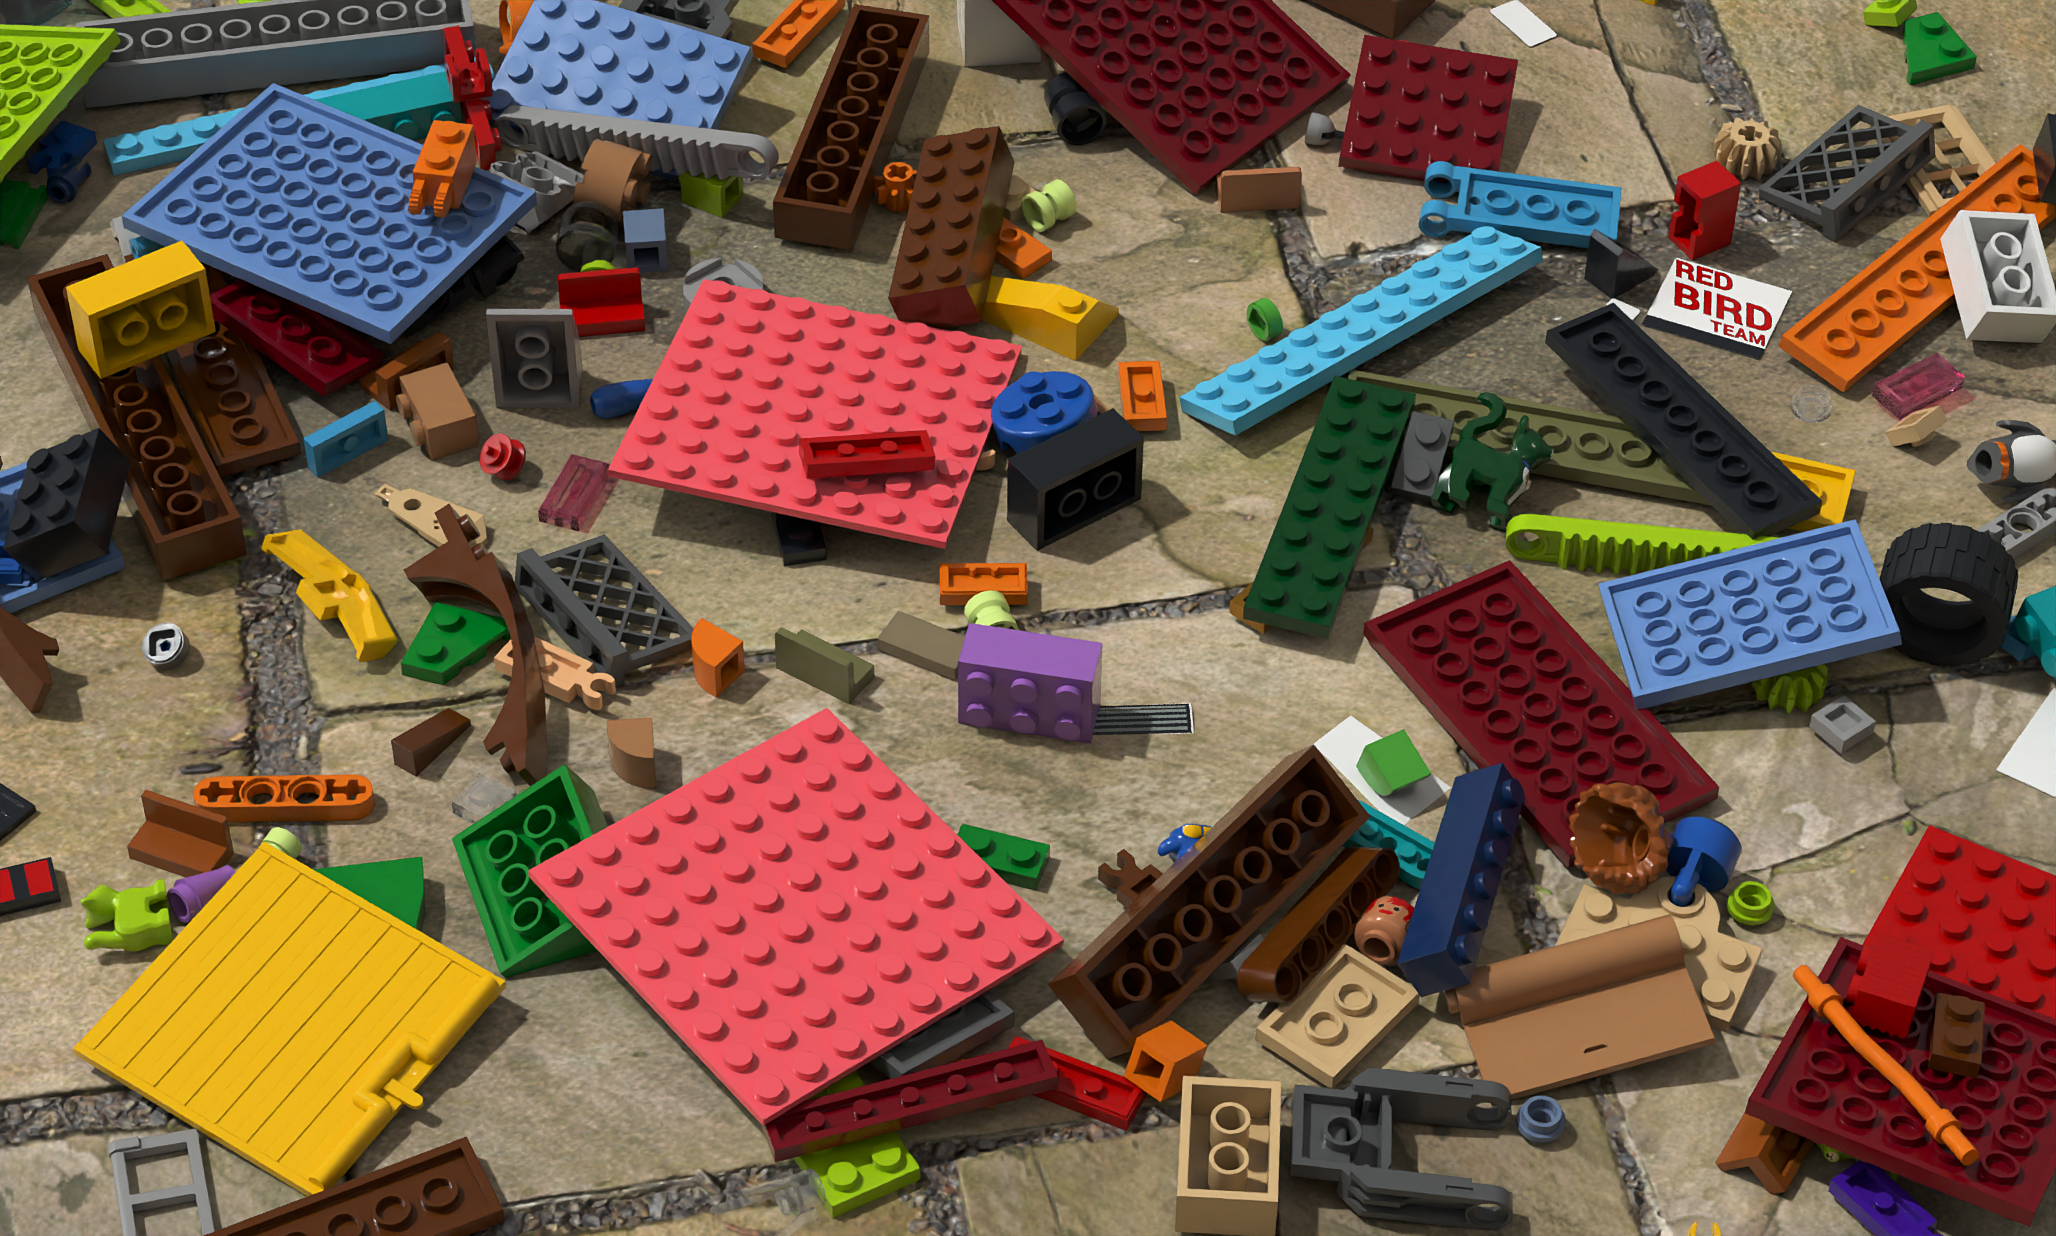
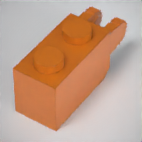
M433 120L412 172L414 185L409 199L410 214L420 215L424 206H433L435 216L441 218L446 217L449 209L459 210L477 163L472 124Z

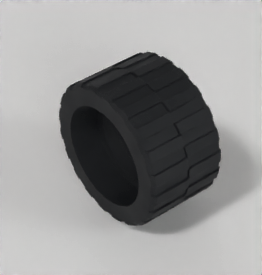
M1943 522L1941 524L1928 523L1917 528H1911L1905 531L1903 535L1896 537L1891 543V547L1887 549L1880 575V582L1901 635L1902 645L1894 646L1893 648L1919 662L1924 661L1936 666L1949 665L1950 667L1980 662L1983 658L1993 655L1995 650L2002 646L2008 633L2017 590L2018 570L2015 568V561L2012 555L2008 554L2006 548L2000 542L1992 539L1990 535L1965 525L1960 526ZM1920 589H1947L1966 596L1970 601L1942 600Z

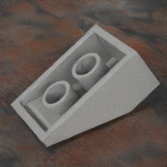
M487 309L486 318L496 408H580L583 365L581 343L573 309Z

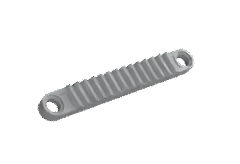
M518 105L505 108L494 123V128L498 129L500 140L507 146L515 149L537 151L545 156L553 153L554 159H559L566 155L568 161L580 157L581 162H583L591 144L596 139L608 140L652 154L653 160L650 171H655L662 167L663 173L676 169L678 175L690 171L691 176L694 177L703 172L705 178L718 174L719 180H724L729 176L763 179L769 175L779 160L776 146L764 136L757 134ZM509 121L516 123L523 133L514 130L510 126ZM749 151L758 153L763 158L764 163L754 160L750 156Z

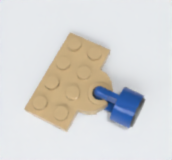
M1703 816L1686 817L1677 823L1672 834L1673 845L1667 860L1668 867L1666 870L1670 875L1669 877L1658 878L1646 890L1633 893L1629 899L1584 884L1555 946L1671 914L1680 935L1685 966L1709 1025L1728 1032L1761 959L1762 948L1718 932L1720 913L1715 899L1709 893L1720 891L1727 886L1742 853L1739 839L1729 827L1715 819Z

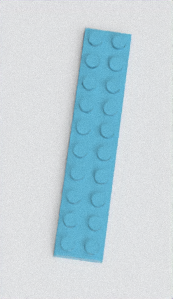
M1479 227L1460 241L1444 246L1442 251L1426 260L1414 263L1411 268L1399 275L1385 279L1381 285L1353 297L1349 303L1340 308L1324 313L1315 322L1304 328L1292 331L1288 337L1281 341L1263 347L1257 354L1241 363L1229 366L1220 375L1209 381L1197 384L1195 389L1179 397L1182 412L1236 436L1333 381L1334 376H1342L1543 261L1541 247L1524 241L1519 237L1495 230L1493 227Z

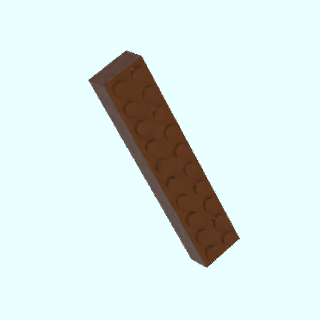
M108 254L27 277L35 316L90 430L100 428L131 461L122 496L163 581L247 555L241 517L159 355L100 379L78 350L66 287L114 268Z

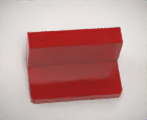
M639 268L564 273L557 276L560 309H573L579 337L645 331Z

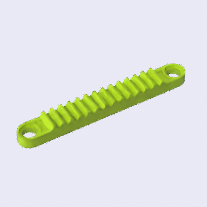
M1521 514L1513 517L1508 522L1505 543L1509 553L1517 558L1555 562L1564 570L1570 564H1575L1579 571H1584L1587 566H1593L1596 573H1601L1605 567H1608L1613 574L1618 575L1622 569H1627L1630 575H1635L1639 571L1647 572L1781 537L1760 536L1752 540L1747 534ZM1523 532H1530L1539 538L1534 541H1523L1517 535Z

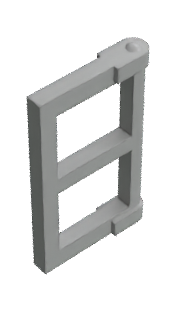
M197 1128L144 1138L136 1136L112 1141L108 1145L123 1236H137L133 1212L193 1201L197 1202L202 1236L215 1231ZM188 1150L193 1184L130 1195L125 1160Z

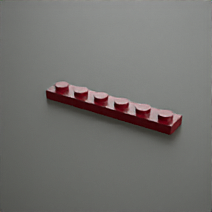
M1038 1040L807 1100L765 1124L762 1128L776 1163L1058 1089V1075L1043 1040Z

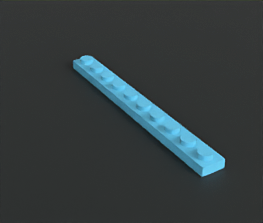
M489 63L490 70H491L492 82H493V80H494V78H495V74H494V72H493V70H492V67H491V65H490V63ZM431 65L423 69L391 74L387 77L364 82H354L350 85L324 91L319 90L304 96L315 100L444 72L445 65ZM244 108L103 139L105 153L113 175L186 160Z

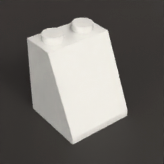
M957 0V22L965 67L1041 62L1040 46L992 0Z

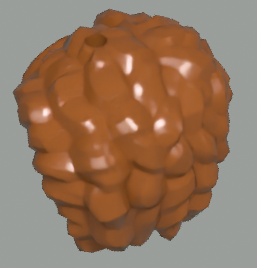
M1621 782L1609 785L1594 784L1588 791L1580 793V802L1575 804L1578 813L1572 814L1569 818V828L1574 834L1570 839V846L1574 849L1575 866L1583 869L1589 875L1588 878L1597 887L1608 889L1614 895L1639 893L1646 890L1650 884L1659 878L1661 873L1667 870V860L1673 845L1672 835L1662 828L1664 826V818L1659 815L1660 805L1656 797L1642 786H1630Z

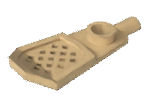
M384 484L374 493L375 496L389 502V512L418 530V534L438 547L448 542L435 512L447 504H450L460 517L465 514L470 516L481 534L480 537L475 539L477 544L481 542L484 547L488 544L483 514L411 488L399 491ZM411 508H418L417 510L413 511L409 510Z

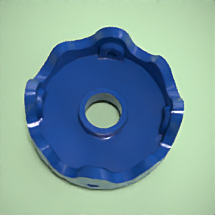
M1033 371L1022 375L1019 380L1006 387L997 396L991 409V419L1000 451L1008 450L1010 445L1017 454L1049 440L1056 434H1061L1084 423L1091 417L1099 415L1095 396L1089 383L1078 375L1060 371L1041 373Z

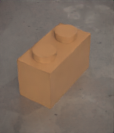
M448 363L399 377L402 394L396 395L398 410L403 420L410 419V429L414 442L417 446H424L431 461L479 446L476 415Z

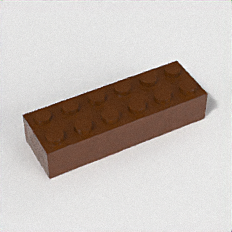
M999 126L984 129L975 128L967 132L937 135L930 139H924L888 296L898 321L919 322L935 328H946L982 321L1015 163Z

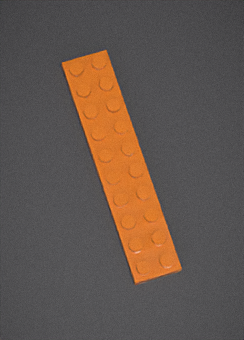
M2021 144L2015 147L1785 332L1781 337L1778 347L1844 393L1956 300L1940 238L1960 210L2035 214L2039 231L2056 218V205L2040 202L2033 152Z

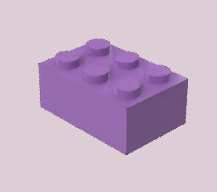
M969 623L958 660V723L1059 738L1067 741L1091 743L1101 703L1103 643Z

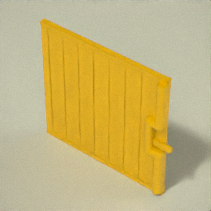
M263 841L258 849L82 1040L73 1047V1051L82 1060L192 1127L197 1128V1130L302 1194L310 1196L336 1186L338 1181L404 1104L415 1110L423 1106V1097L416 1093V1090L488 1006L506 988V982Z

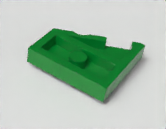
M1939 12L1904 21L1902 34L1903 44L1905 45V63L1908 66L1906 80L1909 85L1975 68L1977 56Z
M435 602L401 661L402 675L445 685L458 676L463 668L474 665L486 657V648L500 638H503L505 641L511 639L505 619Z

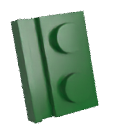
M3 179L0 183L1 247L4 243L13 244L14 249H20L49 198L46 185H40L37 189L31 188L27 182Z

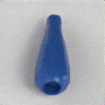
M653 379L624 381L597 387L590 396L593 413L602 419H608L636 411Z

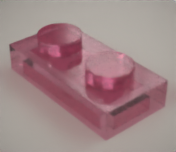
M1935 353L1874 383L1872 396L1900 420L1911 412L1919 411L1961 390L1965 376L1942 356Z

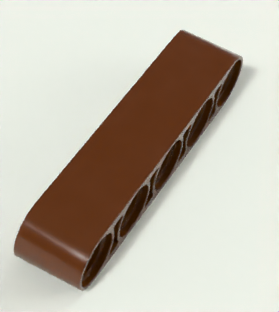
M1380 847L1345 848L1243 962L1238 973V988L1242 997L1248 1001L1293 1002L1354 933L1356 924L1367 907L1375 899L1386 896L1396 884L1400 873V863L1394 850Z

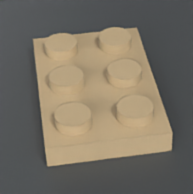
M1344 943L1293 1002L1281 1003L1256 1028L1255 1040L1325 1086L1333 1089L1419 1003L1420 995L1412 985Z

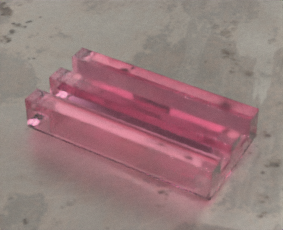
M571 454L538 510L539 522L548 523L551 518L554 519L555 526L563 527L567 522L570 523L571 530L579 531L610 479L607 476L610 463ZM579 468H584L578 480H575L572 485L570 494L562 507L557 508Z

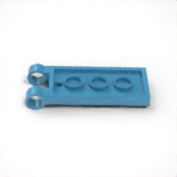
M1444 161L1434 162L1426 170L1424 188L1430 196L1441 199L1450 197L1455 191L1459 192L1458 206L1447 204L1441 200H1430L1422 205L1418 225L1421 232L1427 236L1441 237L1446 235L1449 230L1472 233L1473 230L1479 227L1489 226L1523 240L1589 248L1590 235L1594 229L1617 241L1622 187L1459 167ZM1443 177L1450 182L1440 183L1433 180V178ZM1429 216H1438V217H1441V218L1444 219V220H1442V221H1432V220L1428 219L1427 217H1429Z

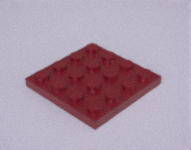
M1364 35L1338 167L1425 181L1428 166L1437 161L1448 162L1453 166L1499 172L1518 60ZM1443 177L1433 178V180L1440 183L1450 182Z

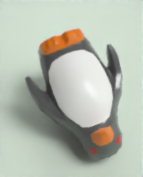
M2018 420L1997 421V427L2010 430L2012 433L1979 444L1967 460L1968 470L1985 484L2016 488L2015 492L2002 498L2003 502H2016L2027 499L2045 488L2048 481L2056 476V440L2047 438L2040 429L2029 422Z

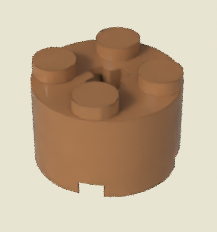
M594 140L581 169L586 170L583 182L576 183L573 199L574 213L584 218L624 230L623 211L636 210V204L644 205L648 198L651 183L644 179L651 168L653 155L608 140Z

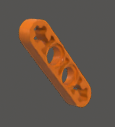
M355 774L215 776L200 781L193 791L196 807L226 816L228 822L354 821L367 817L375 807L372 783L368 778ZM310 792L319 795V798L312 803L302 804L296 801V798L303 793ZM260 793H267L273 796L265 804L258 805L249 801L253 796ZM329 794H332L333 801L328 800ZM351 795H357L356 800H350ZM236 796H240L241 802L237 803ZM213 797H218L217 802H212Z

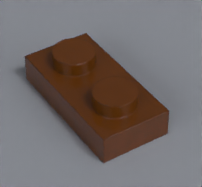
M1937 992L1932 1008L1928 1068L1977 1079L1982 1058L1984 1002L1971 1000L1964 996H1953Z

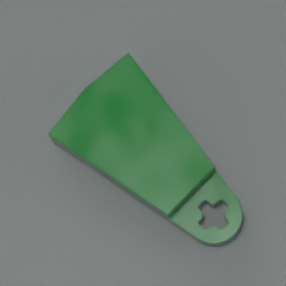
M422 857L313 869L422 932L426 914Z

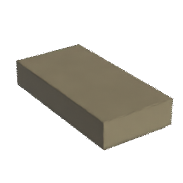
M898 611L877 638V649L955 680L958 677V660L965 636Z

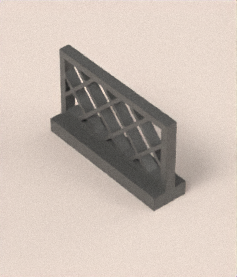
M1857 105L1759 188V198L1823 226V236L1837 241L1936 156L1934 125L1920 120L1911 127ZM1859 121L1874 126L1872 128L1851 130ZM1894 136L1900 137L1895 142H1882V138ZM1873 139L1877 141L1876 145L1854 147V142ZM1848 143L1849 145L1847 149L1826 151L1831 145ZM1877 157L1871 163L1858 165L1857 159ZM1852 160V166L1829 168V163ZM1824 165L1822 170L1801 172L1806 166ZM1852 178L1843 185L1833 186L1832 180ZM1827 181L1828 187L1804 190V184ZM1799 186V191L1784 193L1778 191L1781 187ZM1827 199L1821 204V209L1807 203V201Z
M605 534L543 556H539L533 548L517 553L515 571L517 590L577 656L593 662L594 673H606L615 679V687L624 685L625 673L692 649L691 636L694 628ZM602 552L609 560V563L587 560L585 557ZM561 567L574 571L570 577L556 574L552 569ZM580 571L604 576L602 583L578 577ZM610 578L629 581L633 588L609 585ZM574 591L597 595L596 601L579 599L574 594ZM604 597L628 602L626 608L602 604ZM634 603L654 607L657 614L632 609ZM597 617L621 621L620 627L603 625ZM629 622L652 627L650 634L626 630ZM658 629L677 632L680 637L670 639L656 635ZM624 642L646 648L629 655L621 643Z

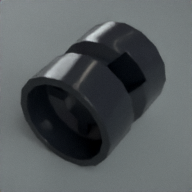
M1067 72L1055 76L1047 84L1044 90V101L1061 140L1076 146L1088 144L1096 140L1106 127V116L1101 104Z

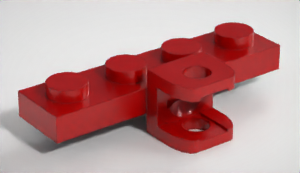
M459 25L444 28V65L454 103L460 102L466 124L473 125L476 157L480 169L490 170L491 164L496 162L495 152L501 151L502 148L498 129H490L489 122H492V112L489 100L486 97L493 96L491 70L484 48L476 49V62H474L471 41L463 40Z

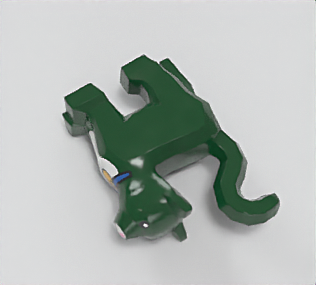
M1484 392L1479 394L1477 401L1487 406L1490 412L1487 416L1468 421L1460 431L1459 443L1453 450L1452 462L1440 475L1431 497L1432 507L1451 514L1457 505L1456 502L1461 508L1468 510L1472 501L1471 494L1469 493L1470 489L1489 495L1487 512L1490 513V527L1506 532L1508 522L1512 519V515L1509 512L1510 508L1525 492L1531 472L1541 464L1552 460L1554 449L1545 442L1542 434L1529 428V417L1523 415L1513 435L1511 452L1509 454L1498 451L1477 440L1479 433L1497 428L1505 420L1507 413L1504 400L1496 394Z

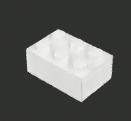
M1960 210L1940 240L1966 340L2042 343L2056 324V290L2035 214Z

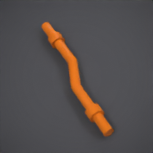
M1799 966L1794 971L1793 978L1809 996L1808 1002L1821 1018H1828L1848 1043L1905 1096L1926 1121V1130L1939 1144H1946L1963 1165L1973 1164L1978 1159L1979 1152L1961 1132L1962 1126L1956 1117L1948 1109H1941L1920 1083L1867 1035L1843 1007L1842 997L1830 984H1823L1809 966Z

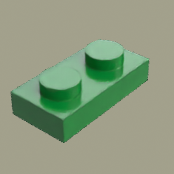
M962 823L957 835L1007 884L1037 890L1050 858L1049 844Z

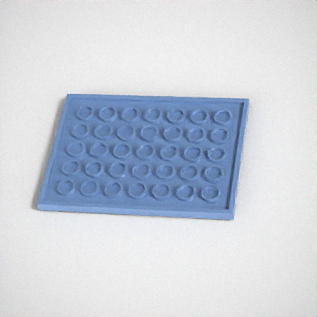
M273 83L122 215L124 229L166 247L183 241L200 262L392 344L537 204L536 191L475 166L459 210L449 209L445 218L436 217L433 206H424L420 215L410 214L409 199L414 185L412 172L423 147L422 144Z

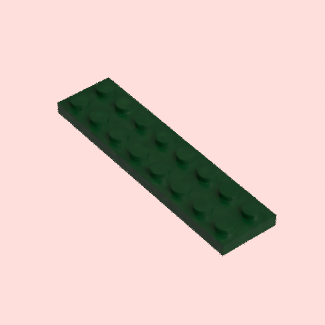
M1334 376L1245 602L1243 619L1329 639L1414 411L1416 394Z

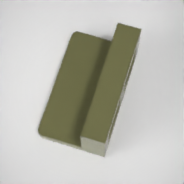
M781 627L775 633L777 669L847 704H850L875 677L873 664L802 629L795 634Z

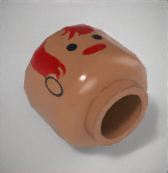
M1383 896L1375 899L1367 907L1356 924L1354 939L1360 952L1378 965L1392 967L1398 965L1397 962L1414 907L1407 901L1397 897Z

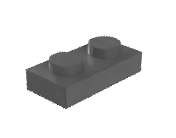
M1413 411L1392 482L1391 494L1432 503L1431 497L1441 475L1453 434L1454 420Z

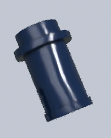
M71 157L59 173L53 174L48 178L46 191L53 201L57 203L71 202L77 195L78 187L91 175V166L87 161L80 170L76 169L83 160L82 157Z

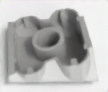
M537 151L518 154L515 163L498 161L492 163L490 167V173L536 191L537 204L516 223L526 229L527 235L573 201L576 183H582L584 178L583 174Z

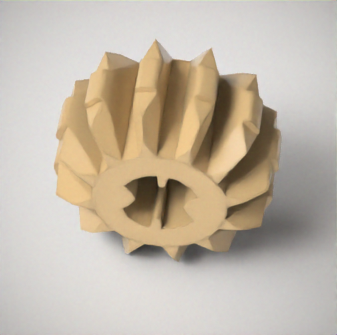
M1736 117L1733 123H1723L1722 129L1718 132L1717 138H1715L1713 151H1715L1714 157L1725 169L1733 175L1741 176L1744 181L1746 177L1760 180L1763 174L1772 175L1778 160L1781 158L1782 147L1781 140L1778 137V130L1769 128L1768 121L1758 123L1754 122L1753 118L1749 121H1743Z

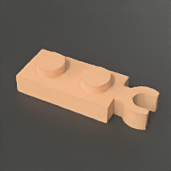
M534 636L545 693L567 703H570L576 695L583 698L586 706L595 710H600L603 707L602 694L598 691H605L611 695L615 694V679L606 673H594L593 662ZM511 640L494 657L495 670L512 677L513 667Z

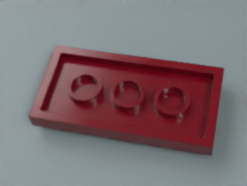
M242 279L210 295L213 318L323 397L364 376L382 364L384 353L340 322Z

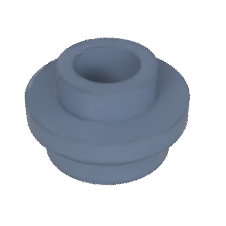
M1548 1096L1531 1097L1517 1112V1128L1525 1138L1539 1143L1554 1141L1562 1135L1565 1129L1566 1118L1561 1106L1557 1101Z

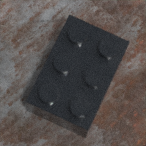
M1112 408L1009 458L1007 521L1038 551L1141 500L1144 437Z
M100 428L83 435H74L63 443L48 449H39L33 453L27 461V468L18 492V499L9 523V530L3 549L36 582L106 555L131 461Z

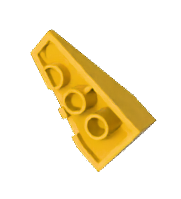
M991 276L982 320L1076 361L1119 315V308L1066 286Z

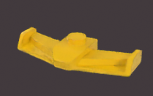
M302 529L265 536L261 550L268 555L275 554L305 578L301 579L296 594L320 621L339 617L357 651L356 657L359 662L382 659L398 642V639L372 592V587L360 573L352 570Z

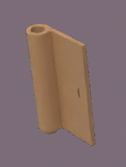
M1671 914L1474 968L1470 984L1443 991L1450 1015L1454 1013L1459 1014L1482 1080L1494 1081L1506 1086L1511 1092V1100L1715 1044L1714 1034L1685 966L1680 935Z

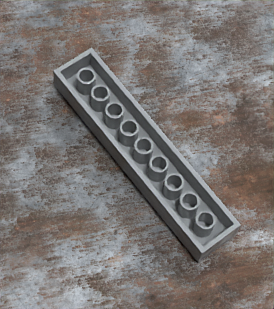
M271 0L76 23V27L115 29L121 40L119 45L110 54L108 60L100 65L89 78L88 83L83 86L86 108L110 107L118 104L150 102L177 97L187 98L195 95L228 93L254 88L265 89L273 83L289 85L331 79L342 80L348 77L383 75L391 72L423 69L431 65L444 64L445 55L444 28L458 25L463 40L471 41L474 57L476 50L469 0Z

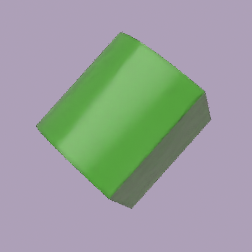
M1404 729L1365 745L1356 765L1367 784L1374 791L1384 796L1424 780L1431 775V772Z

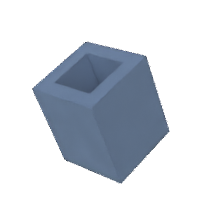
M663 208L623 211L627 268L637 267L640 269V273L668 271Z

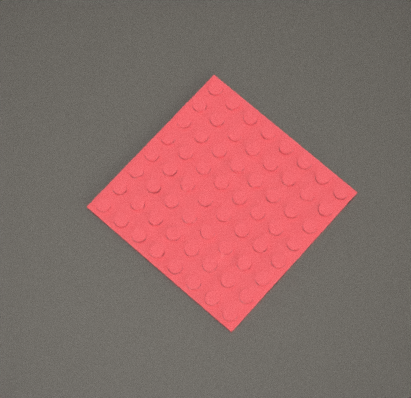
M703 279L608 468L607 476L945 549L993 427L991 419L992 405L997 396L1009 386L1022 353V346L1011 344L1001 339L982 338L968 335L962 331L944 330L919 322L898 321L881 314H868L849 310L843 306H830L811 302L800 297L792 298L768 293L762 289H749L730 285L724 281ZM927 430L936 456L934 470L917 471L914 473L898 472L874 474L871 476L854 475L831 477L828 479H807L799 455V439Z
M828 708L528 870V877L762 1126L1060 948L1064 943V939Z

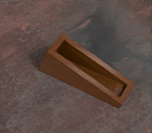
M447 708L393 738L391 744L394 765L417 777L471 726L470 719Z

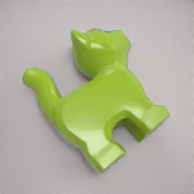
M164 879L156 880L149 887L129 888L121 892L102 884L80 900L86 912V928H96L115 920L114 931H97L85 937L84 946L88 950L106 948L140 951L156 944L168 945L173 941Z

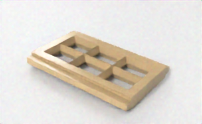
M1949 104L1887 116L1911 127L1920 120L1932 125L1943 124L1952 137L1949 140L1935 142V158L1943 170L1925 173L1923 168H1921L1906 181V184L1928 217L1952 199H1943L1933 183L1951 180L1958 192H1961L1966 186L1960 178L1972 175L1981 176L1995 164L1993 158L1956 106L1951 107ZM1894 136L1882 138V142H1895L1900 137ZM1960 149L1970 165L1953 168L1942 152Z

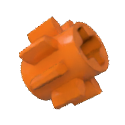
M894 162L883 167V176L874 177V193H877V203L884 204L887 209L893 212L907 211L917 170L913 171L910 165L903 162Z

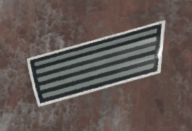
M1191 703L1100 706L1093 735L1194 733Z

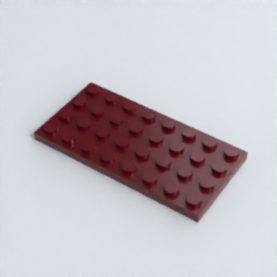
M1510 560L1364 623V637L1479 768L1483 769L1503 763L1511 776L1521 783L1525 800L1520 814L1567 868L1574 866L1576 859L1574 849L1570 846V839L1574 834L1569 828V818L1572 814L1578 813L1575 804L1580 802V793L1588 791L1594 784L1609 785L1621 782L1630 786L1636 785L1646 788L1658 800L1660 805L1659 815L1664 818V823L1718 798L1719 786L1647 708L1636 710L1630 689Z

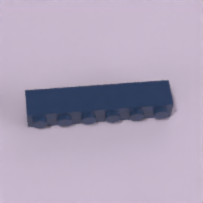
M1503 763L1455 777L1397 962L1421 997L1467 985L1471 982L1503 869L1507 862L1510 845L1516 831L1520 811L1525 800L1521 783L1511 776Z

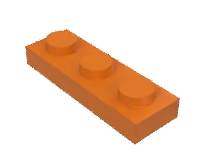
M794 0L752 43L753 56L786 68L844 8L845 0Z

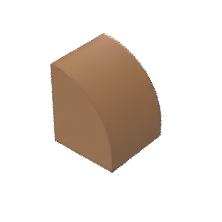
M652 717L607 720L609 758L614 772L631 785L650 789L656 788Z

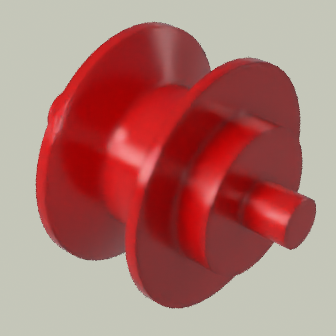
M502 433L491 436L485 442L480 452V466L482 470L487 474H495L497 478L504 481L517 476L523 468L526 459L524 445L518 440H511Z

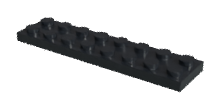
M1615 303L1547 330L1545 344L1740 534H1747L1752 540L1760 536H1771L1820 514L1822 500Z

